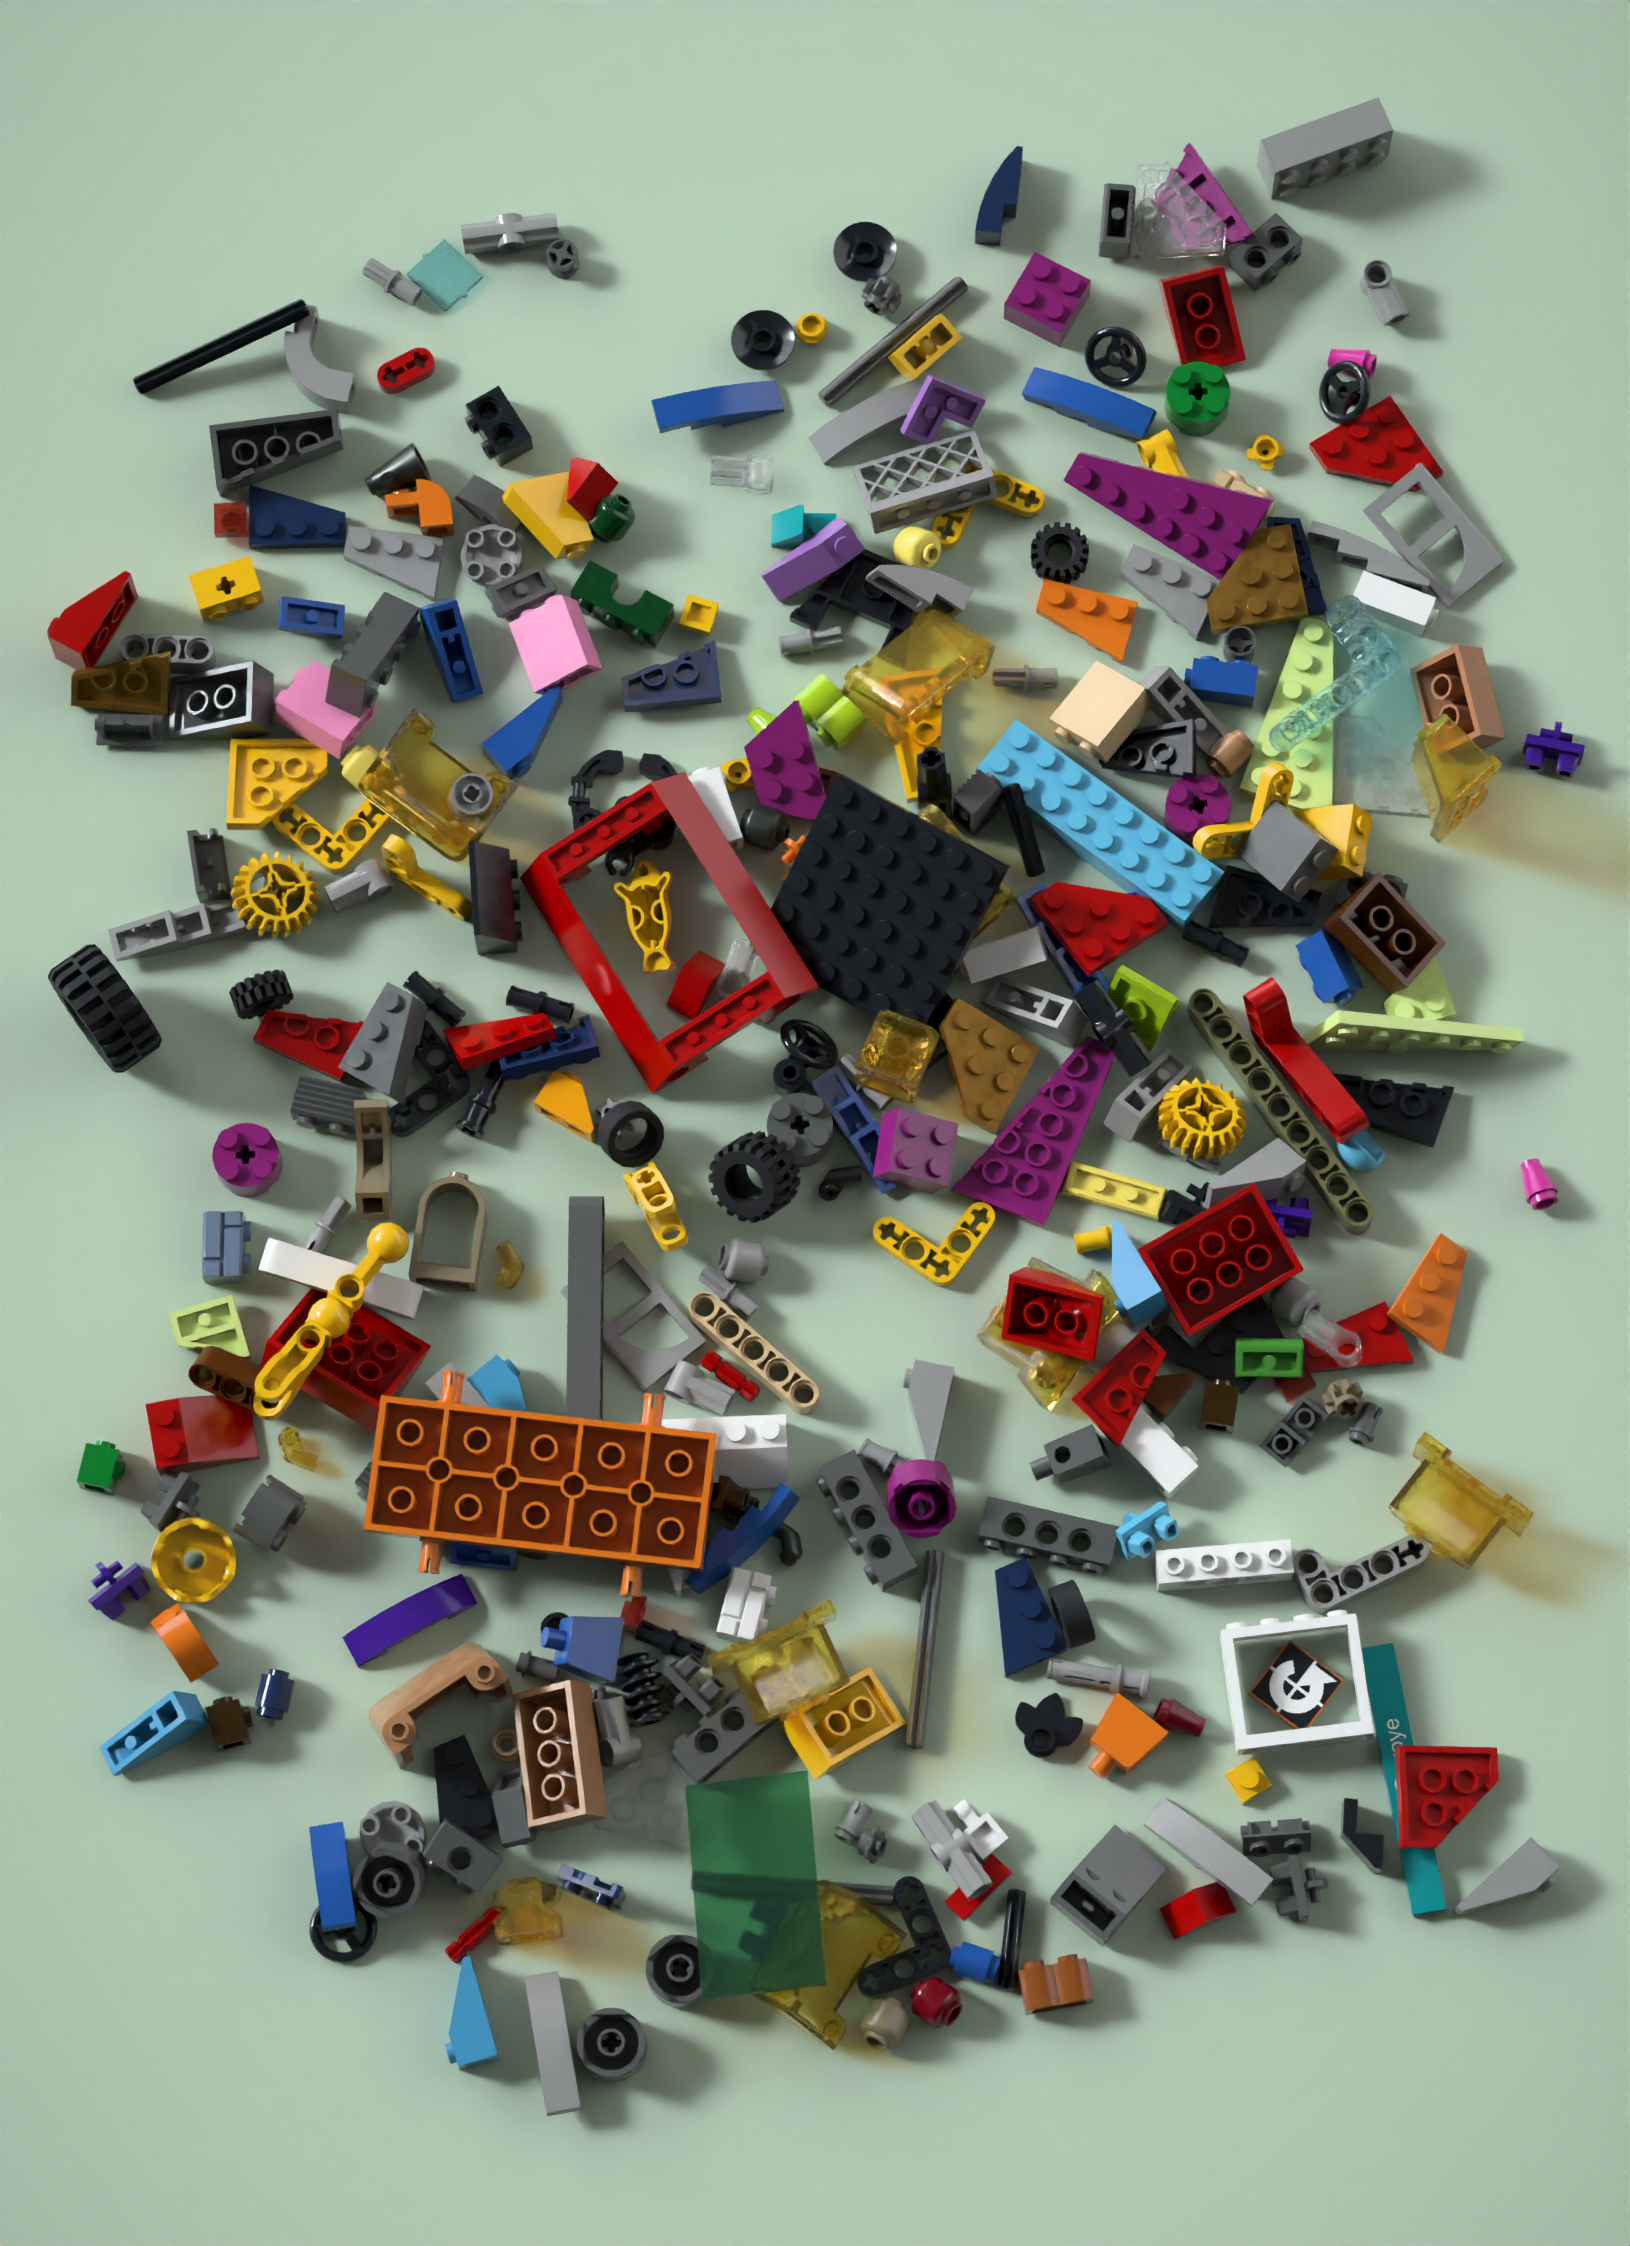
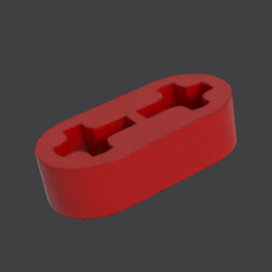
M418 347L384 363L377 371L378 384L381 390L387 394H397L429 378L435 369L432 353L425 348ZM420 358L422 362L425 361L426 367L420 369L419 366H415L414 360ZM392 373L393 376H397V382L392 384L390 380H387L386 374Z

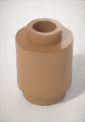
M1234 730L1232 734L1227 733L1206 756L1209 762L1207 764L1208 769L1219 778L1223 776L1231 778L1251 756L1250 751L1254 748L1252 741L1239 730Z

